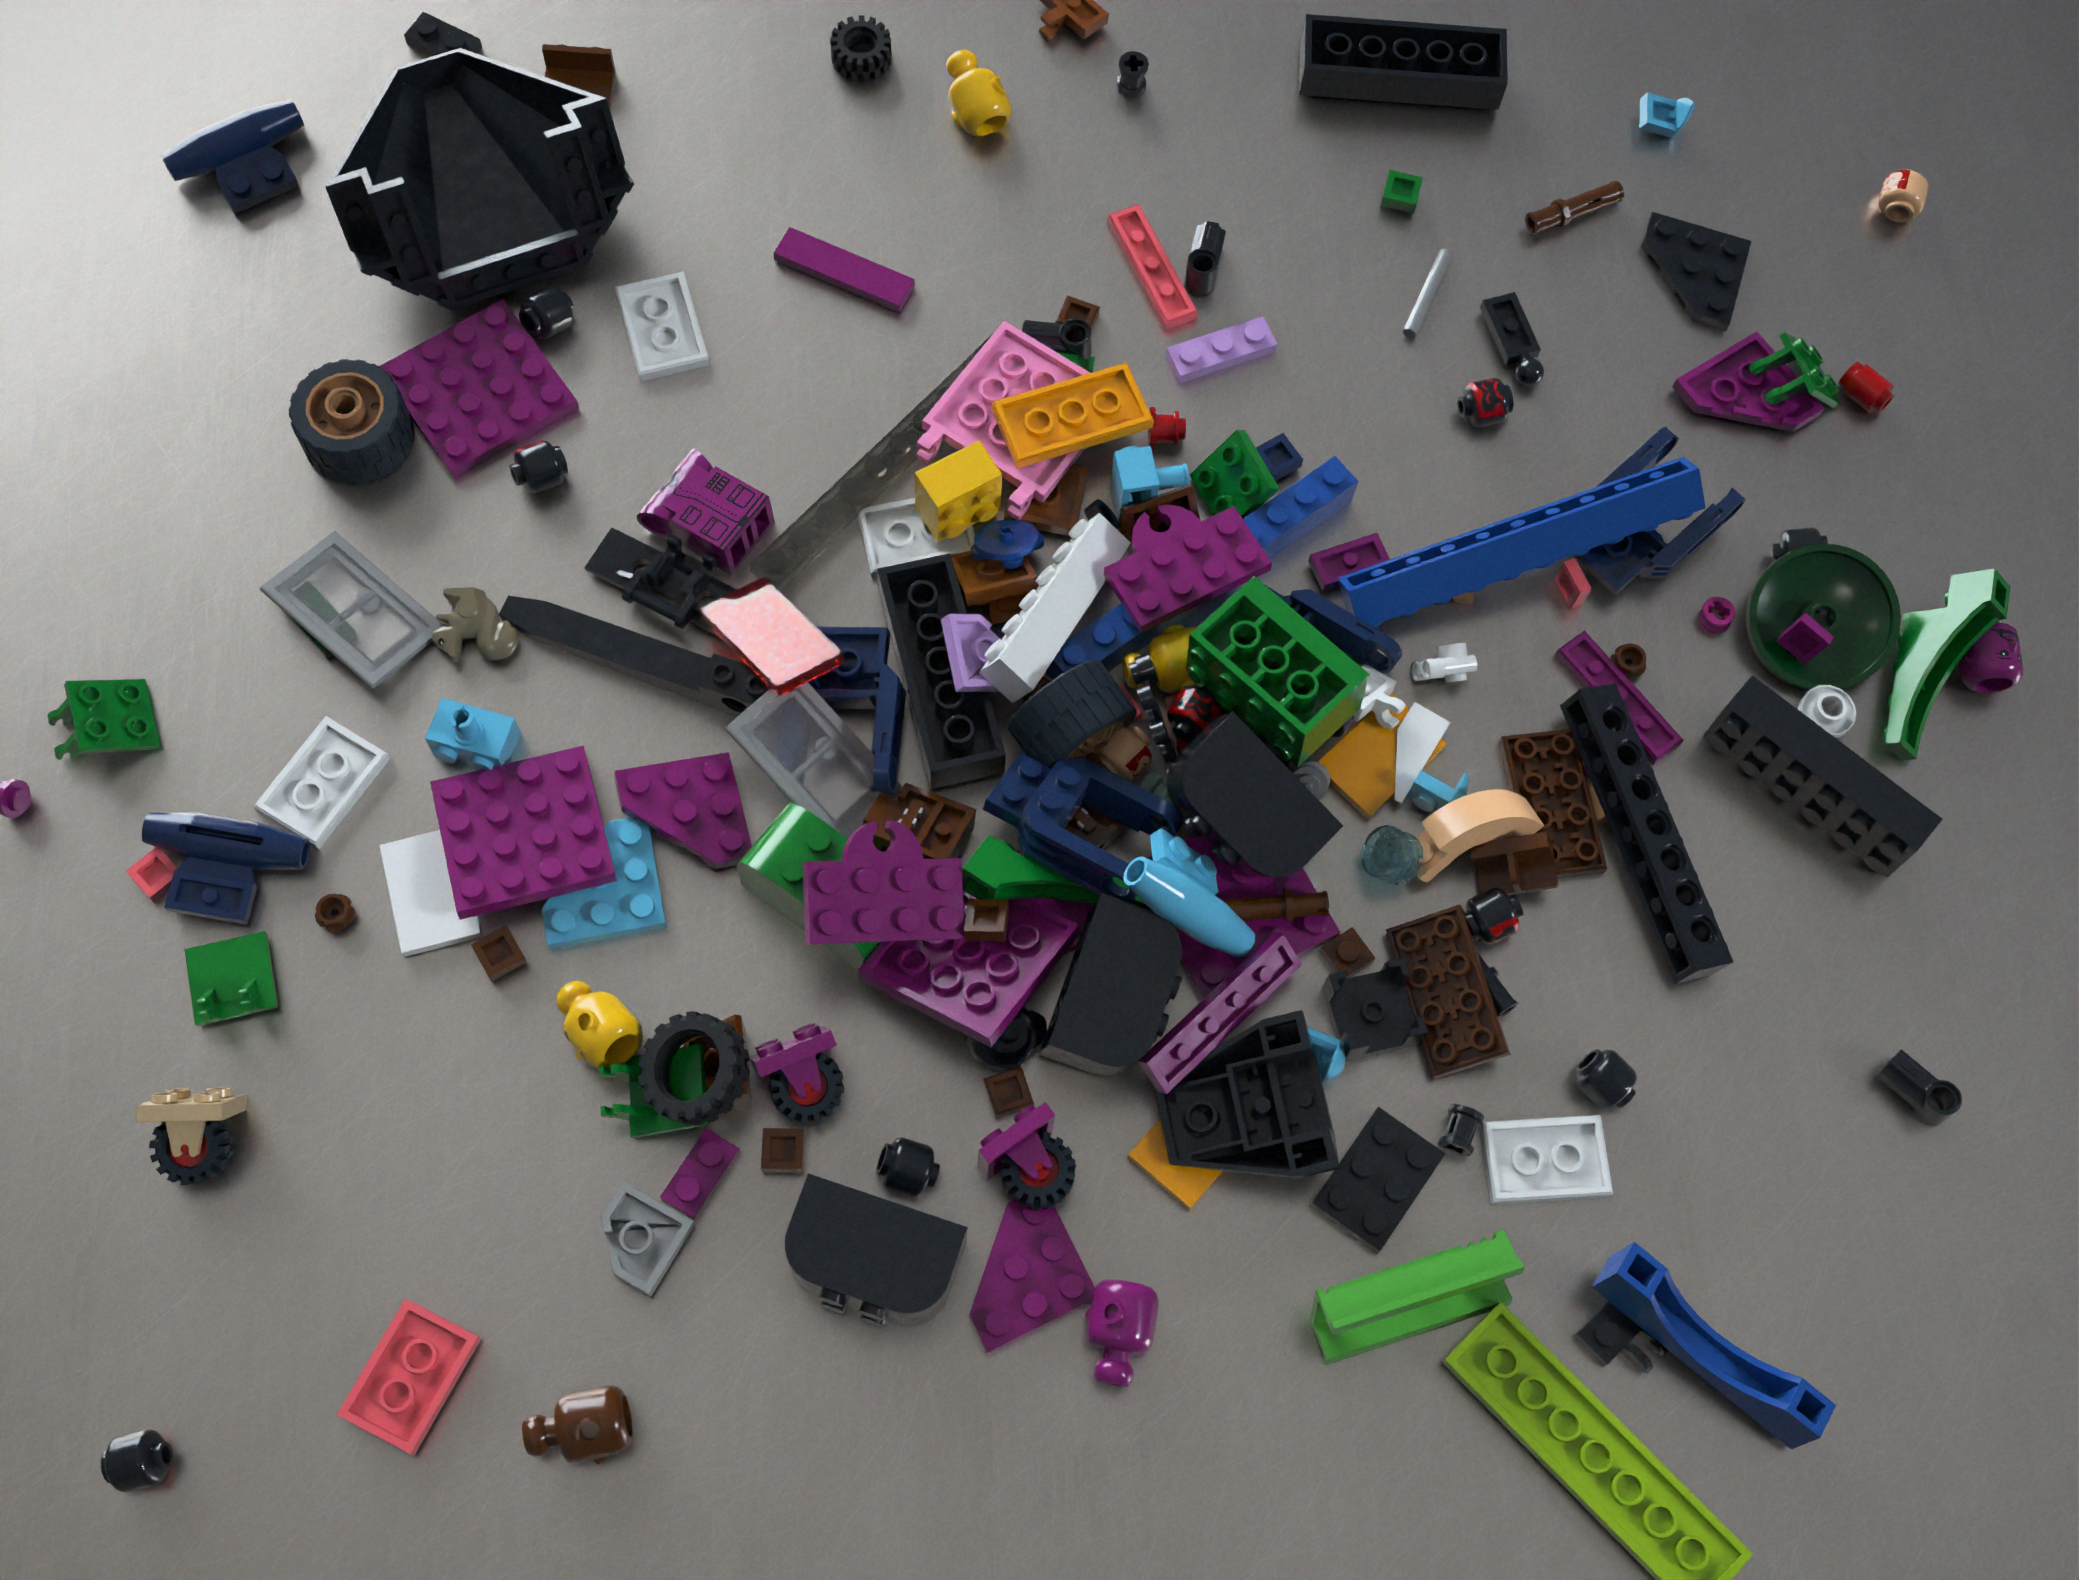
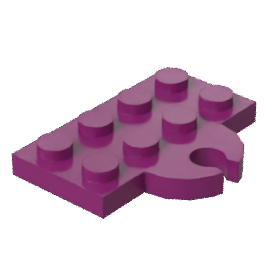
M1160 505L1157 506L1158 518L1167 523L1170 528L1164 532L1154 531L1149 525L1150 517L1144 512L1133 527L1132 550L1134 554L1104 567V577L1139 632L1142 633L1248 582L1253 576L1258 577L1271 571L1272 562L1234 506L1201 521L1192 511L1181 506Z
M876 821L863 824L851 833L844 845L842 861L802 863L806 945L965 938L961 858L923 859L919 841L911 830L899 822L886 821L885 830L890 836V846L885 852L879 851L874 846L873 836L878 826Z

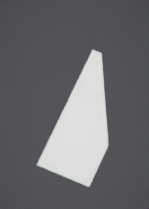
M1416 702L1413 703L1397 729L1395 800L1399 803H1402L1418 774L1451 723Z

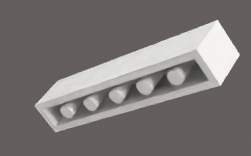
M1100 513L1089 521L1083 518L1073 526L1068 533L1071 537L1069 543L1065 542L1052 556L1056 562L1053 566H1048L1036 579V583L1039 585L1036 590L1033 589L1023 598L1019 604V607L1022 609L1020 614L1014 615L1002 628V632L1005 633L1002 640L998 639L984 655L988 660L979 673L1012 703L1034 690L1105 583L1104 567L1119 561L1131 544Z

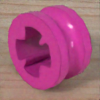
M1711 597L1703 604L1698 618L1703 629L1710 633L1720 634L1727 631L1730 627L1731 622L1735 618L1736 611L1729 600L1722 597ZM1713 609L1718 610L1719 616L1723 617L1722 620H1717L1715 614L1711 613Z

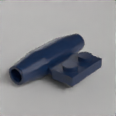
M291 99L255 107L196 131L161 154V157L174 181L216 172L217 185L235 215L299 186L281 151H277L273 146L303 127L304 123Z
M149 812L145 817L142 827V841L144 843L186 857L177 870H174L164 906L167 911L246 925L248 924L257 890L253 870H303L310 851V842L307 838L259 822L200 812Z

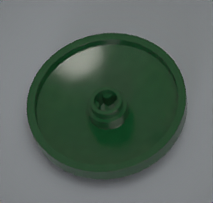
M1835 544L1803 546L1786 553L1774 561L1756 581L1750 593L1746 609L1748 638L1757 658L1776 678L1792 687L1806 691L1819 685H1831L1843 690L1872 676L1891 655L1899 636L1901 622L1898 597L1885 572L1864 554ZM1804 613L1808 614L1834 636L1830 645L1806 665L1777 642L1780 634Z

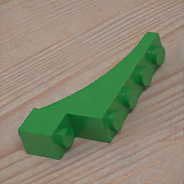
M1995 568L1951 575L1950 587L1945 593V608L1904 613L1902 628L1899 630L1898 658L1893 664V674L1895 677L1893 693L1888 698L1890 709L1889 721L1884 729L1885 744L1902 761L1917 758L1921 735L1929 712L1939 691L1953 669L1986 631L1999 620L2007 619L2011 587Z
M989 834L962 869L963 890L977 899L1045 898L1062 899L1092 905L1099 896L1025 856L1024 853L1020 855L1011 844L1004 840H997ZM1113 877L1114 882L1118 886L1129 889L1123 880ZM1138 896L1131 903L1152 911Z

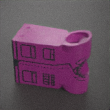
M692 449L674 470L670 481L661 487L637 514L639 524L651 533L668 538L671 534L681 539L682 546L700 557H703L705 552L716 556L717 568L730 576L735 573L775 523L768 495L716 466L713 468L710 462L696 449Z

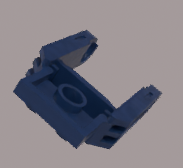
M1666 426L1661 428L1596 487L1655 467L1676 446L1679 438ZM1732 487L1729 493L1717 505L1712 503L1668 544L1664 542L1662 535L1654 529L1649 532L1631 534L1624 537L1618 543L1603 544L1590 549L1584 555L1574 557L1616 596L1637 576L1639 578H1666L1733 517L1743 506L1746 499Z
M1269 588L1339 649L1363 664H1367L1381 673H1389L1402 657V650L1394 639L1313 590L1292 591L1290 595L1283 596ZM1354 716L1345 722L1332 737L1343 736L1354 721Z
M814 627L810 661L807 664H800L795 669L831 708L876 709L871 750L874 755V785L870 787L872 792L893 793L897 782L906 690L903 688V684L900 682L897 674L887 665L891 633L888 627ZM790 699L783 706L776 756L791 773L806 761L811 718L793 699ZM804 773L797 779L801 784H803Z
M1021 752L986 798L983 810L1018 829L1020 834L1018 841L1025 856L1098 895L1104 893L1132 903L1137 895L1130 888L1125 889L1118 886L1113 880V877L1124 881V872L1129 863L1065 830V827L1081 806V803H1084L1136 832L1142 831L1151 835L1158 829L1163 828L1175 837L1182 826L1181 821L1183 817L1181 812L1168 801L1084 757L1058 760L1053 768H1048L1046 765ZM1153 816L1165 819L1169 827L1159 825Z

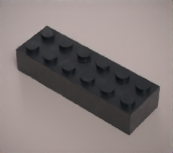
M1305 15L1300 38L1299 95L1499 110L1508 84L1507 29Z
M948 553L878 568V590L891 633L890 636L902 682L906 690V697L930 789L1005 773L1006 753L989 692L955 691L941 619L948 614H967L951 554Z
M1753 675L1726 705L1703 735L1717 751L1730 756L1740 764L1747 774L1760 779L1771 788L1778 798L1790 802L1802 812L1808 821L1820 825L1833 835L1838 844L1854 851L1865 860L1868 867L1884 874L1887 878L1919 850L1942 821L1940 816Z

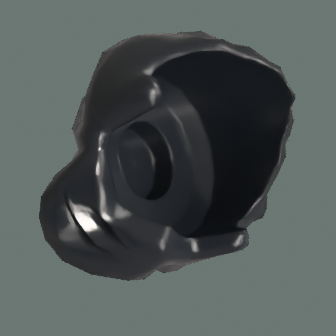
M1022 1007L992 1047L969 1036H966L963 1040L968 1044L975 1062H980L985 1066L998 1070L1018 1068L1024 1065L1032 1050L1044 1040L1047 1033V1023L1041 1014L1033 1010L1028 1011L1025 1007Z

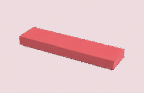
M1137 204L1109 214L1107 216V223L1165 331L1196 320L1198 312L1140 205Z

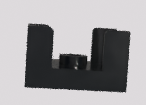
M1405 958L1386 962L1379 972L1347 978V971L1328 975L1322 986V991L1335 1036L1342 1041L1345 1048V1062L1418 1046L1428 1033L1423 1015H1418L1415 1019L1407 995L1405 984L1410 978V973Z

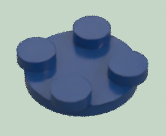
M1008 519L996 521L982 527L976 533L974 538L975 544L971 546V556L977 560H999L1004 568H1018L1023 565L1024 556L1044 546V536L1038 532L1033 524L1023 520Z

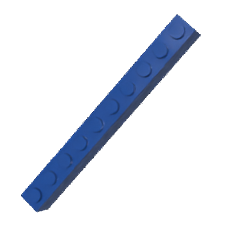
M1333 456L1246 516L1243 520L1269 559H1271L1350 504L1359 481L1336 456ZM1211 600L1142 633L1139 632L1120 603L1065 641L1047 668L1046 673L1054 680L1071 668L1091 660L1101 661L1109 672L1121 664L1122 659L1127 654L1137 653L1147 646L1155 636L1162 634L1166 628L1177 625Z
M1681 457L1338 577L1345 610L1376 628L1384 621L1395 617L1413 615L1418 609L1432 604H1445L1452 597L1466 592H1479L1486 585L1500 580H1513L1523 572L1535 568L1550 567L1557 560L1569 556L1584 555L1594 547L1618 543L1626 536L1637 532L1652 531L1658 525L1671 520L1689 518L1694 512L1706 508L1700 469L1685 457Z

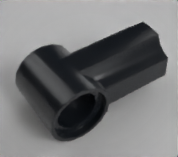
M1206 221L1204 224L1197 225L1184 277V286L1192 294L1206 295L1215 286L1226 230L1222 229L1219 223Z
M1071 318L1063 324L1030 320L1023 322L1022 332L1055 352L1075 354L1083 359H1089L1091 356V327L1083 319Z
M1902 1049L1896 1053L1877 1075L1878 1078L1913 1106L1915 1115L1925 1124L1934 1126L1943 1123L1957 1112L1962 1105V1095L1954 1084L1949 1081L1938 1080ZM1931 1096H1935L1942 1101L1944 1110L1938 1109L1932 1104Z

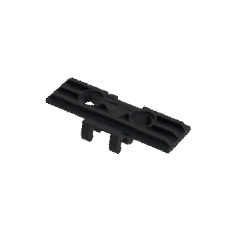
M614 528L609 530L584 567L586 571L624 589L623 601L629 604L636 602L674 621V626L680 629H684L690 622L738 647L742 645L765 609L766 603L714 578L713 575L717 571L716 556L705 552L702 557L703 562L683 553L681 539L671 534L667 538V549L663 553ZM648 564L645 568H637L633 574L634 569L638 565ZM653 588L683 603L680 608L647 592V590ZM704 596H713L718 600L717 606L709 611L704 610L697 603Z

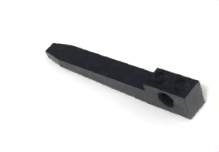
M508 595L499 612L502 621H509L513 628H516L517 631L536 642L735 716H739L783 678L782 676L715 653L709 658L543 600ZM783 706L762 725L774 729L782 713Z

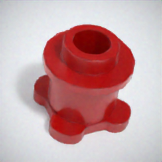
M1150 407L1149 411L1154 424L1153 428L1148 429V446H1151V450H1154L1155 443H1173L1174 447H1178L1179 440H1185L1186 418H1179V411H1174V414H1156L1155 407Z

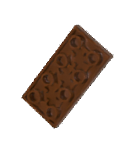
M1570 729L1501 736L1499 745L1509 791L1526 798L1544 824L1536 833L1547 832L1553 844L1557 879L1605 873L1607 865L1584 766Z
M1459 904L1386 929L1395 960L1405 958L1409 969L1410 978L1406 982L1405 988L1415 1019L1418 1015H1423L1428 1033L1421 1043L1432 1077L1437 1079L1511 1055L1462 906Z

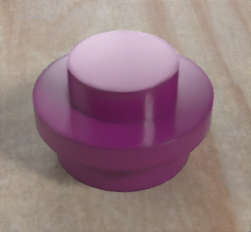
M19 779L0 782V814L8 818L19 817L30 805L31 795L28 784Z

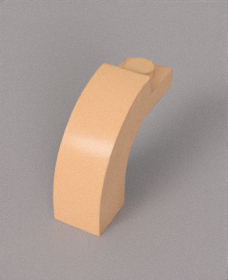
M1501 789L1485 790L1456 799L1429 815L1421 822L1426 830L1401 852L1417 877L1428 883L1455 858L1468 849L1489 841L1535 834L1544 824L1526 798L1521 795Z

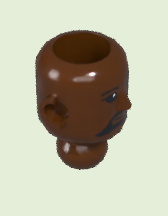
M606 1385L562 1396L555 1405L554 1416L533 1415L523 1421L522 1435L528 1455L538 1457L547 1454L552 1448L559 1447L562 1456L568 1463L573 1464L593 1459L597 1465L606 1457L623 1452L632 1441V1420L625 1393L617 1386Z

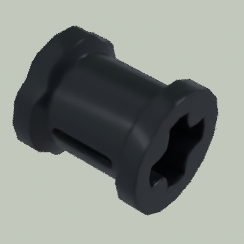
M1130 51L1124 53L1119 59L1118 68L1121 75L1117 77L1116 87L1126 97H1138L1146 89L1144 75L1148 71L1149 62L1144 54Z
M1451 1104L1448 1109V1113L1451 1116L1445 1134L1438 1140V1145L1455 1154L1470 1156L1474 1150L1471 1144L1477 1125L1483 1123L1484 1115L1473 1108Z

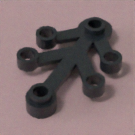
M1149 653L1135 657V662L1128 665L1136 686L1144 684L1143 687L1136 689L1143 710L1148 714L1151 723L1149 728L1155 744L1159 746L1165 763H1172L1177 754L1150 685L1159 682L1151 657Z

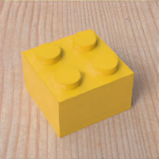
M980 440L915 472V509L937 543L947 537L952 539L961 535L967 527L979 521H989L1001 510L1002 473Z

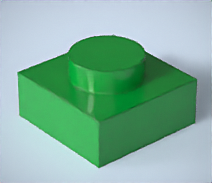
M1389 170L1381 206L1414 213L1423 177Z

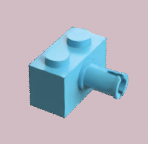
M1128 446L1120 451H1114L1109 488L1119 525L1123 507L1158 495L1159 490L1183 487L1190 484L1186 463L1156 468L1151 446L1140 448L1138 446Z
M441 698L425 740L433 755L439 760L448 763H455L458 760L469 763L475 770H492L494 766H502L510 762L521 732L513 717Z

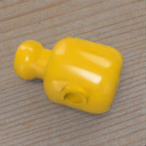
M966 49L959 50L948 58L946 64L949 75L955 78L949 89V99L954 110L952 118L957 126L963 128L966 133L974 137H981L996 132L1008 123L1012 115L1010 100L1000 82L1001 78L988 68H977L978 61L973 52Z
M1173 625L1151 640L1148 653L1159 679L1156 685L1160 690L1173 693L1180 691L1184 686L1195 685L1187 674L1186 662L1189 635L1197 627L1184 628L1183 625ZM1129 653L1122 659L1125 681L1132 688L1144 686L1143 683L1136 686L1128 665L1135 662V657L1141 656L1138 653Z
M577 980L570 981L559 990L556 997L557 1007L566 1015L563 1023V1033L577 1049V1059L586 1060L594 1068L599 1069V1066L611 1068V1064L624 1065L635 1056L643 1040L642 1025L615 995L603 991L593 992L587 983Z

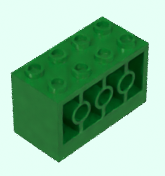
M1255 576L1189 635L1186 670L1190 679L1198 686L1208 688L1215 695V699L1221 707L1227 711L1233 710L1243 719V722L1256 736L1261 735L1271 744L1274 753L1284 761L1289 760L1297 768L1361 708L1370 674Z

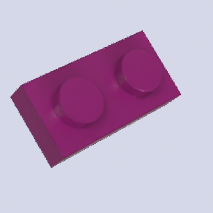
M1374 533L1310 554L1308 562L1322 592L1339 587L1338 577L1390 560L1378 533Z
M705 1128L661 1194V1201L696 1221L740 1155V1148Z

